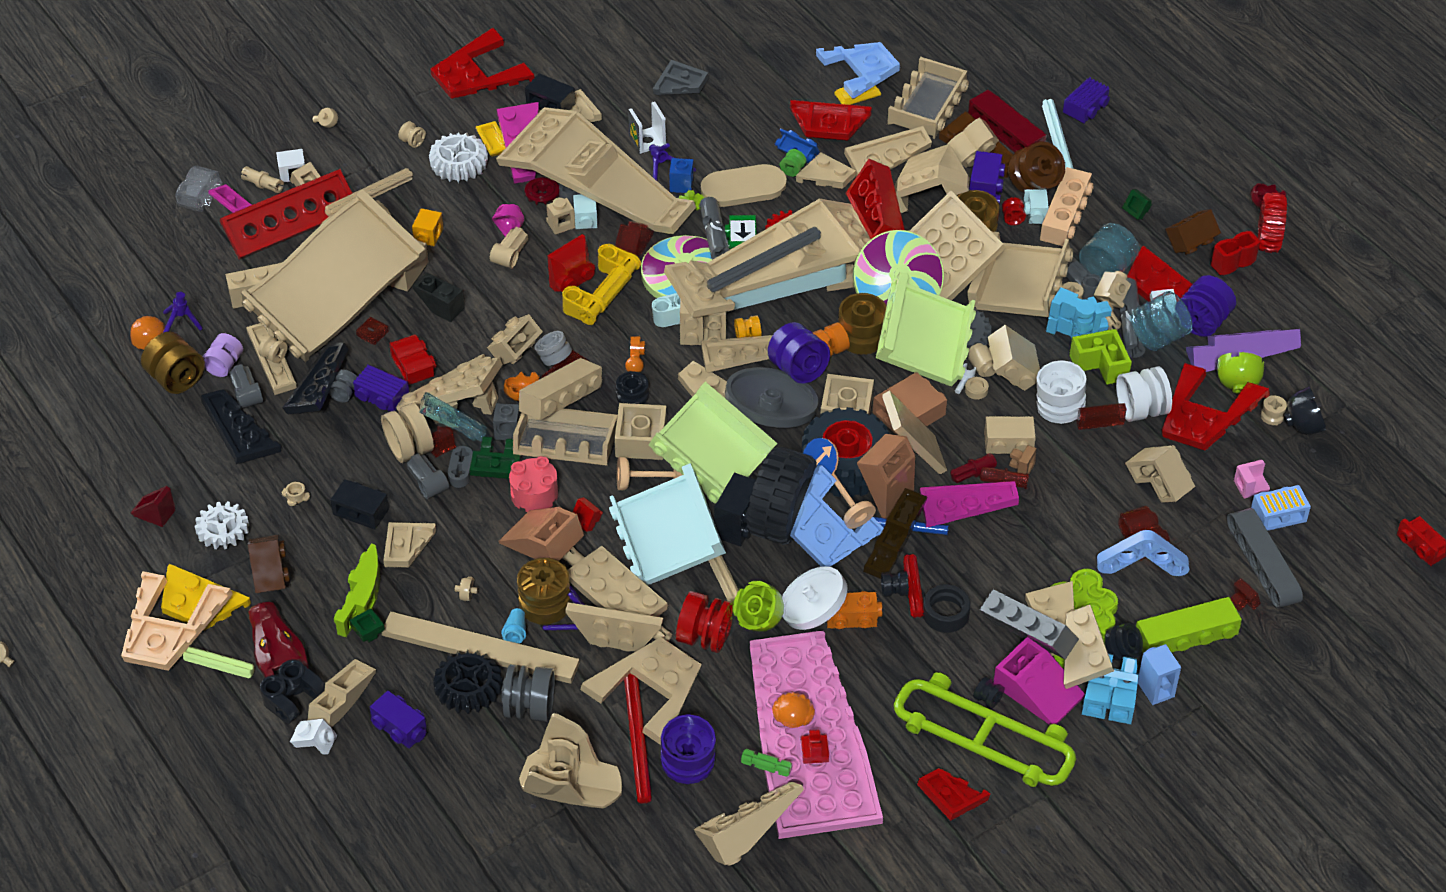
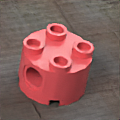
M540 456L512 464L509 479L511 500L515 507L518 509L520 507L524 508L525 512L551 508L555 499L556 501L558 499L557 471L549 463L548 458Z

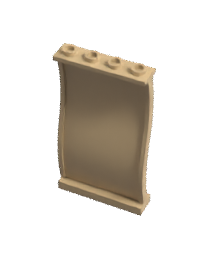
M362 189L356 194L355 199L326 220L275 270L246 291L244 289L241 292L242 305L248 312L251 313L253 311L265 328L269 326L274 331L273 335L278 341L285 342L290 347L289 350L297 359L300 357L307 362L313 353L343 330L389 284L417 262L420 264L426 258V249Z

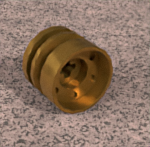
M537 558L522 566L517 574L519 609L525 612V618L539 625L552 624L563 619L567 615L565 611L567 603H571V599L568 596L570 592L569 573L566 567L559 561L551 558Z

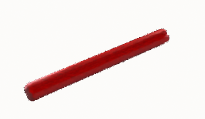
M630 673L624 679L637 801L643 804L651 802V789L645 736L642 733L644 727L638 678Z

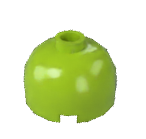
M1239 352V357H1231V353L1224 354L1218 358V378L1225 387L1233 390L1234 393L1240 394L1247 382L1257 385L1261 382L1264 374V361L1262 362L1260 356L1252 353Z
M749 582L748 584L750 585L744 589L741 588L737 592L733 605L734 616H737L740 626L755 632L768 631L781 621L784 614L782 595L775 587L765 582Z

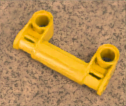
M612 244L601 245L598 249V269L608 274V276L593 294L576 286L566 287L562 292L563 312L587 325H593L599 313L606 310L608 305L631 279V274L641 267L640 259L635 254L626 252Z

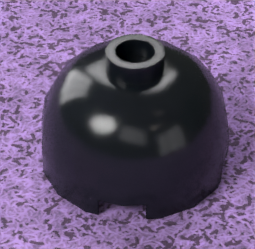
M1310 386L1299 390L1289 398L1287 403L1288 412L1284 413L1288 426L1293 425L1297 432L1304 435L1317 434L1326 430L1323 416L1316 401L1313 400L1315 396Z

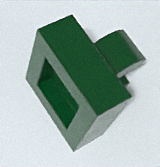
M1132 189L1122 208L1137 220H1142L1146 212H1149L1152 200L1139 190Z
M371 608L349 620L350 626L363 642L367 640L370 643L378 638L377 634L385 631L383 622Z

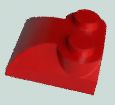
M583 234L547 255L549 286L555 292H563L569 286L577 287L594 276L595 265L589 260L586 237Z

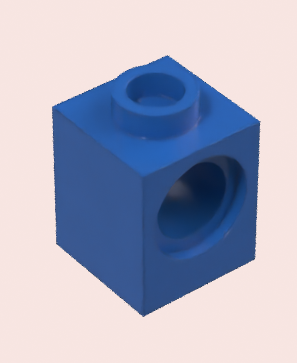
M672 158L669 172L670 192L686 193L688 190L692 191L694 179L693 159Z

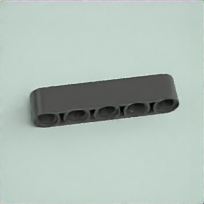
M1253 508L1228 514V527L1276 608H1281L1301 602L1303 599L1301 587Z

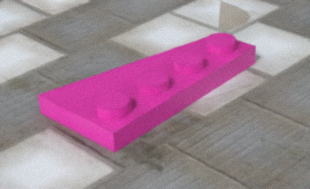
M539 102L497 109V117L505 149L536 117ZM510 167L514 184L531 181L536 178V171Z
M1015 481L922 487L919 493L927 496V501L922 509L926 528L1019 504Z

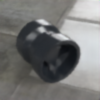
M899 571L894 575L890 572L881 573L883 597H891L894 593L900 596H908L907 571Z

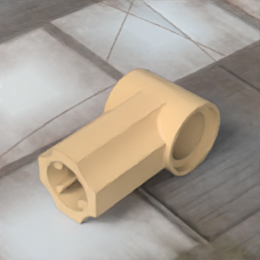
M519 227L511 229L501 244L496 243L492 247L490 261L512 269L517 263L519 252L528 241V234Z

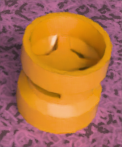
M758 315L750 316L749 319L745 320L743 318L734 319L736 338L761 336V325Z

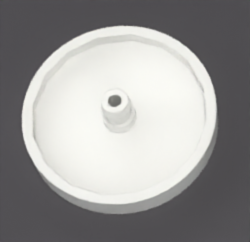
M826 566L817 567L803 573L788 586L782 596L784 602V614L782 617L789 626L799 630L811 629L823 624L834 616L843 605L848 590L846 580L838 570Z

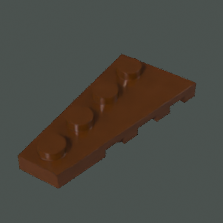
M965 111L939 132V139L948 144L951 139L963 132L975 119ZM998 141L995 144L996 147L989 153L1002 154V163L1005 164L1004 178H1007L1009 176L1008 167L1013 154Z

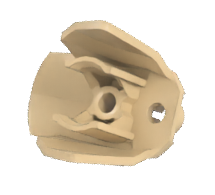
M553 713L547 725L540 749L527 757L519 777L522 790L537 797L567 804L605 808L611 805L622 795V782L618 767L600 762L597 759L588 734L585 733L580 725L559 714Z

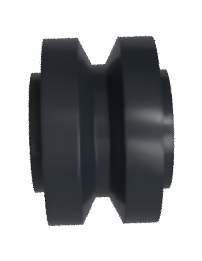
M635 371L621 374L616 380L617 401L628 404H645L649 398V386L646 376Z
M1125 623L1108 628L1105 634V645L1108 653L1113 654L1114 660L1122 661L1124 656L1136 658L1141 654L1143 639L1136 625Z

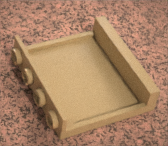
M992 232L1000 240V233ZM1065 239L1062 249L1003 243L1007 248L971 282L967 292L969 303L971 300H975L974 307L977 310L1049 317L1051 302L1060 287H1062V279L1067 276L1068 272L1067 264L1073 258V249H1070L1069 239Z

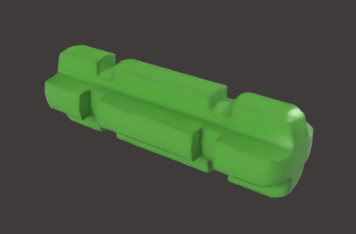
M745 749L741 756L743 764L749 766L755 764L756 768L772 773L778 771L779 775L788 777L792 770V763L783 759L778 761L779 758L760 752L757 755L755 751Z

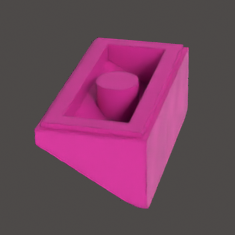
M227 184L208 191L212 197L232 213L251 206L248 201Z

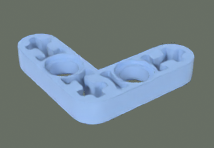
M1151 530L1140 531L1097 555V569L1101 573H1115L1143 557H1147L1172 576H1183L1189 572V559L1187 555ZM1124 551H1132L1131 553H1122ZM1167 552V554H1162V555L1157 554V553Z

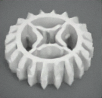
M458 132L457 135L450 133L448 137L442 136L441 140H436L435 145H431L429 160L432 170H434L437 176L440 175L442 180L448 178L449 182L457 180L459 183L460 180L464 179L467 181L470 177L475 179L476 174H482V170L486 169L488 154L485 144L482 143L481 139H477L475 135L469 136L468 133L460 135Z

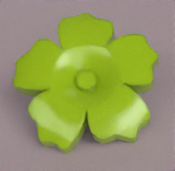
M688 190L684 193V196H679L680 199L694 200L695 210L700 209L699 203L704 199L702 194L697 193L695 195L694 190Z

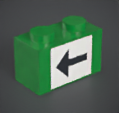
M729 215V224H725V232L727 238H729L730 250L756 235V215Z

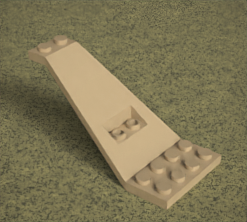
M544 107L496 158L499 166L534 170L656 232L674 234L696 208L694 200L674 197L578 111Z
M818 199L712 261L705 263L690 260L688 264L705 277L704 281L707 283L709 279L812 227H817L821 231L820 239L720 289V295L726 298L853 262L856 260L862 247L871 239L852 204Z

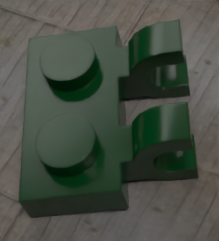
M483 437L481 450L473 451L469 469L470 476L509 479L512 464L521 461L520 455L513 454V439H506L504 453H494V448L491 446L492 437Z

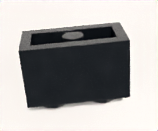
M540 73L525 87L526 104L539 102L538 109L540 110L544 107L570 110L576 104L574 87Z
M346 479L343 480L330 499L333 515L375 530L389 510L386 493Z

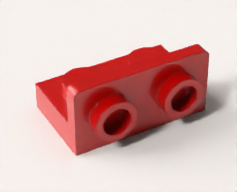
M1420 516L1410 522L1407 519L1401 520L1397 536L1403 543L1415 551L1419 558L1432 566L1446 557V540Z

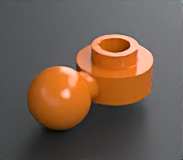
M631 336L630 358L625 363L627 372L635 371L640 373L643 370L644 364L640 359V355H645V341H641L640 336Z

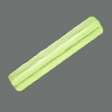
M189 646L183 653L185 661L241 677L252 678L255 672L254 665L194 647Z

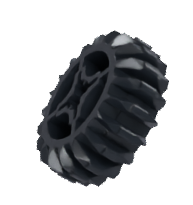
M467 649L466 653L462 655L457 651L456 657L448 655L447 662L441 661L440 668H437L433 679L435 695L439 697L441 705L446 704L448 710L455 708L457 713L465 710L469 714L470 710L475 709L479 713L480 707L483 706L488 709L489 702L495 703L496 696L500 695L503 684L501 670L494 659L490 660L487 654L480 656L478 650L474 654H470ZM487 679L486 683L482 687H480L483 684V681Z

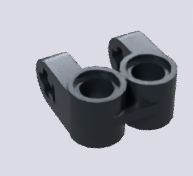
M288 660L280 666L278 675L268 676L262 680L260 690L263 704L282 721L290 724L300 713L288 697L305 692L311 698L316 699L325 691V683L300 661Z

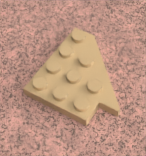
M482 354L458 365L456 369L445 375L432 379L423 387L403 395L401 401L396 406L398 413L400 414L401 407L411 403H415L422 410L484 394L503 365L500 357L491 359V357H485Z

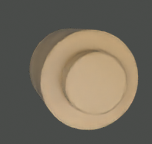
M982 343L971 346L968 352V360L973 367H976L977 373L981 377L994 375L993 360L989 348Z

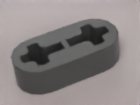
M468 446L456 447L451 454L448 480L450 485L456 488L464 487L470 481L469 469L473 451ZM462 456H465L463 462H460L459 459H461ZM459 471H462V474L460 475V477H457V476H458V472H459Z

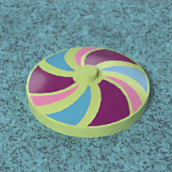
M892 230L881 233L868 241L856 257L853 267L855 292L873 294L882 299L887 306L891 283L902 272L909 275L907 284L939 296L944 280L943 265L939 254L925 238L916 233L905 230Z
M683 235L670 237L653 245L646 252L641 263L642 282L649 293L656 298L677 293L664 273L665 265L681 262L689 263L690 260L705 263L712 261L707 239Z

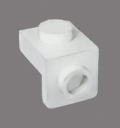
M324 719L300 721L290 742L295 748L315 746L325 755L329 753L337 734Z

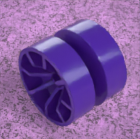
M794 322L782 326L774 333L768 345V357L775 366L784 371L790 378L804 384L814 381L825 371L830 359V350L823 340L802 324Z

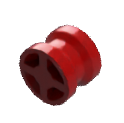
M1013 197L1003 202L1002 210L1007 224L1018 225L1024 222L1026 213L1024 211V203L1020 198Z

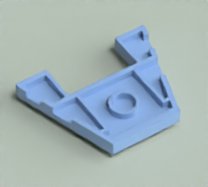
M881 42L854 45L852 49H844L842 46L834 47L832 51H824V48L816 49V56L824 66L845 60L858 75V78L844 82V89L852 99L900 71L899 62Z
M822 465L815 468L790 536L821 567H830L851 554L858 547L870 542L872 538L880 535L884 528L874 517L862 526L857 527L855 531L847 528L844 521L822 500L837 481Z

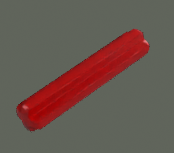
M907 554L903 557L904 571H907L910 613L914 618L923 617L924 610L917 557L914 554Z

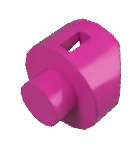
M502 204L496 210L492 220L506 237L511 229L515 227L521 228L524 223V215L517 205Z

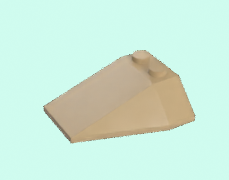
M950 144L914 155L908 159L894 185L900 213L908 211V198L910 194L942 184L946 194L952 191L955 195L969 191V176Z

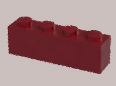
M989 89L969 101L968 113L975 120L981 118L986 121L999 141L1014 153L1037 142H1046L1047 135L1041 129L1037 128Z

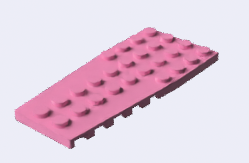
M816 631L751 640L750 655L762 753L779 758L778 761L783 759L792 763V770L788 777L779 775L778 771L772 773L764 770L768 792L790 782L798 783L804 789L775 821L778 838L782 839L883 824V815L867 751L858 726L855 725L854 714L851 706L848 705L844 686L842 687L837 666L835 667L832 659L831 649L825 640V632ZM793 691L804 694L814 705L815 715L810 724L802 725L798 728H789L781 722H777L773 717L772 707L774 702L787 692L791 693ZM810 730H820V735H827L829 762L803 764L801 736H809Z

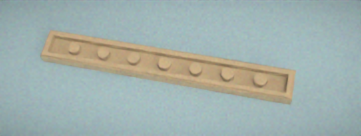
M390 612L384 624L385 631L382 632V636L452 654H456L458 651L462 655L466 653L467 649L470 654H474L478 650L480 656L487 654L489 659H494L499 666L508 668L510 664L517 665L520 671L521 667L525 665L528 667L530 674L534 673L536 667L554 668L555 680L572 684L580 664L577 658L395 612Z

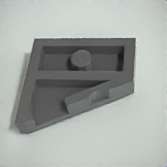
M671 60L653 87V94L700 93L709 79V74L706 71Z

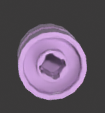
M226 333L217 335L211 344V348L203 356L204 368L214 376H227L243 352V346L240 341Z

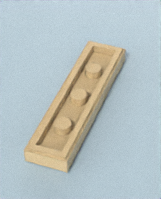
M261 323L246 327L274 395L296 389V382L285 357L279 363H274L270 361L269 357L264 358L258 353L259 344L265 336L271 335L275 337L273 330L269 326L265 328Z

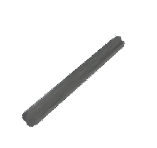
M812 227L707 281V288L711 292H716L820 239L821 231L817 227Z

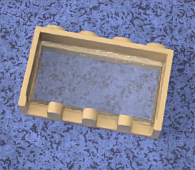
M920 57L918 71H912L910 84L905 83L903 86L902 97L897 96L894 107L890 106L888 108V125L896 124L909 129L924 126L927 134L932 135L933 139H935L939 131L944 129L946 119L951 118L954 106L960 102L962 92H966L968 89L967 71Z
M562 408L540 421L521 413L513 433V454L532 457L543 456L549 459L607 465L615 440L618 415Z

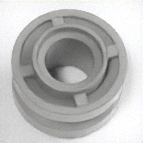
M561 331L550 332L540 338L535 344L536 352L540 355L544 365L547 366L560 363L572 351L569 342L566 341V337Z

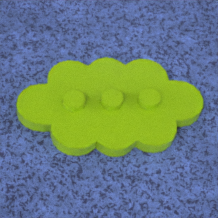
M1091 569L1078 570L1072 575L1070 582L1073 581L1074 610L1091 605L1105 643L1106 631L1108 628L1115 626L1116 623L1114 614L1118 609V598L1113 591L1102 588L1103 579L1098 572ZM1058 582L1053 584L1052 586H1056L1067 582ZM1054 655L1053 658L1064 669L1065 659Z

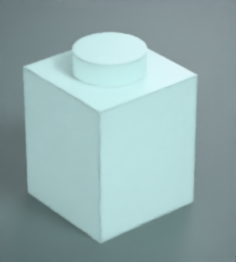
M582 194L573 195L575 228H598L596 201Z

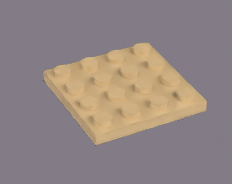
M952 191L910 230V232L925 238L939 254L944 271L943 286L939 296L951 301L1007 248Z

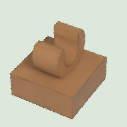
M1027 445L1024 452L1013 449L1010 454L1012 460L1009 466L1018 468L1017 477L1027 479L1035 465L1037 448Z

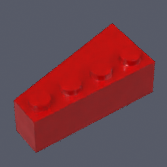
M868 159L847 190L846 195L870 239L887 231L904 230V225L890 167Z

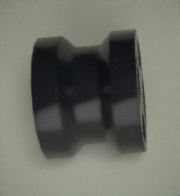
M984 677L977 685L973 698L977 701H984L988 708L993 709L1001 700L1005 688L1001 685L993 684L992 679L989 677Z

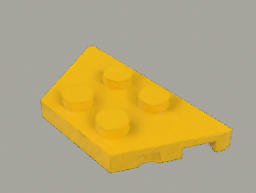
M169 564L166 573L167 583L164 587L161 603L162 613L188 623L207 585H221ZM231 590L233 593L231 598L203 631L214 626L216 622L232 616L231 612L242 605L244 608L248 607L251 604L250 597Z

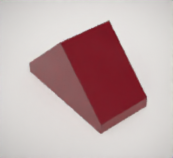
M165 486L143 496L131 511V514L134 517L163 527L176 511L171 489Z

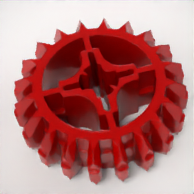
M1272 192L1266 193L1263 197L1258 224L1260 251L1272 253L1278 252L1281 249L1287 217V198L1285 195Z

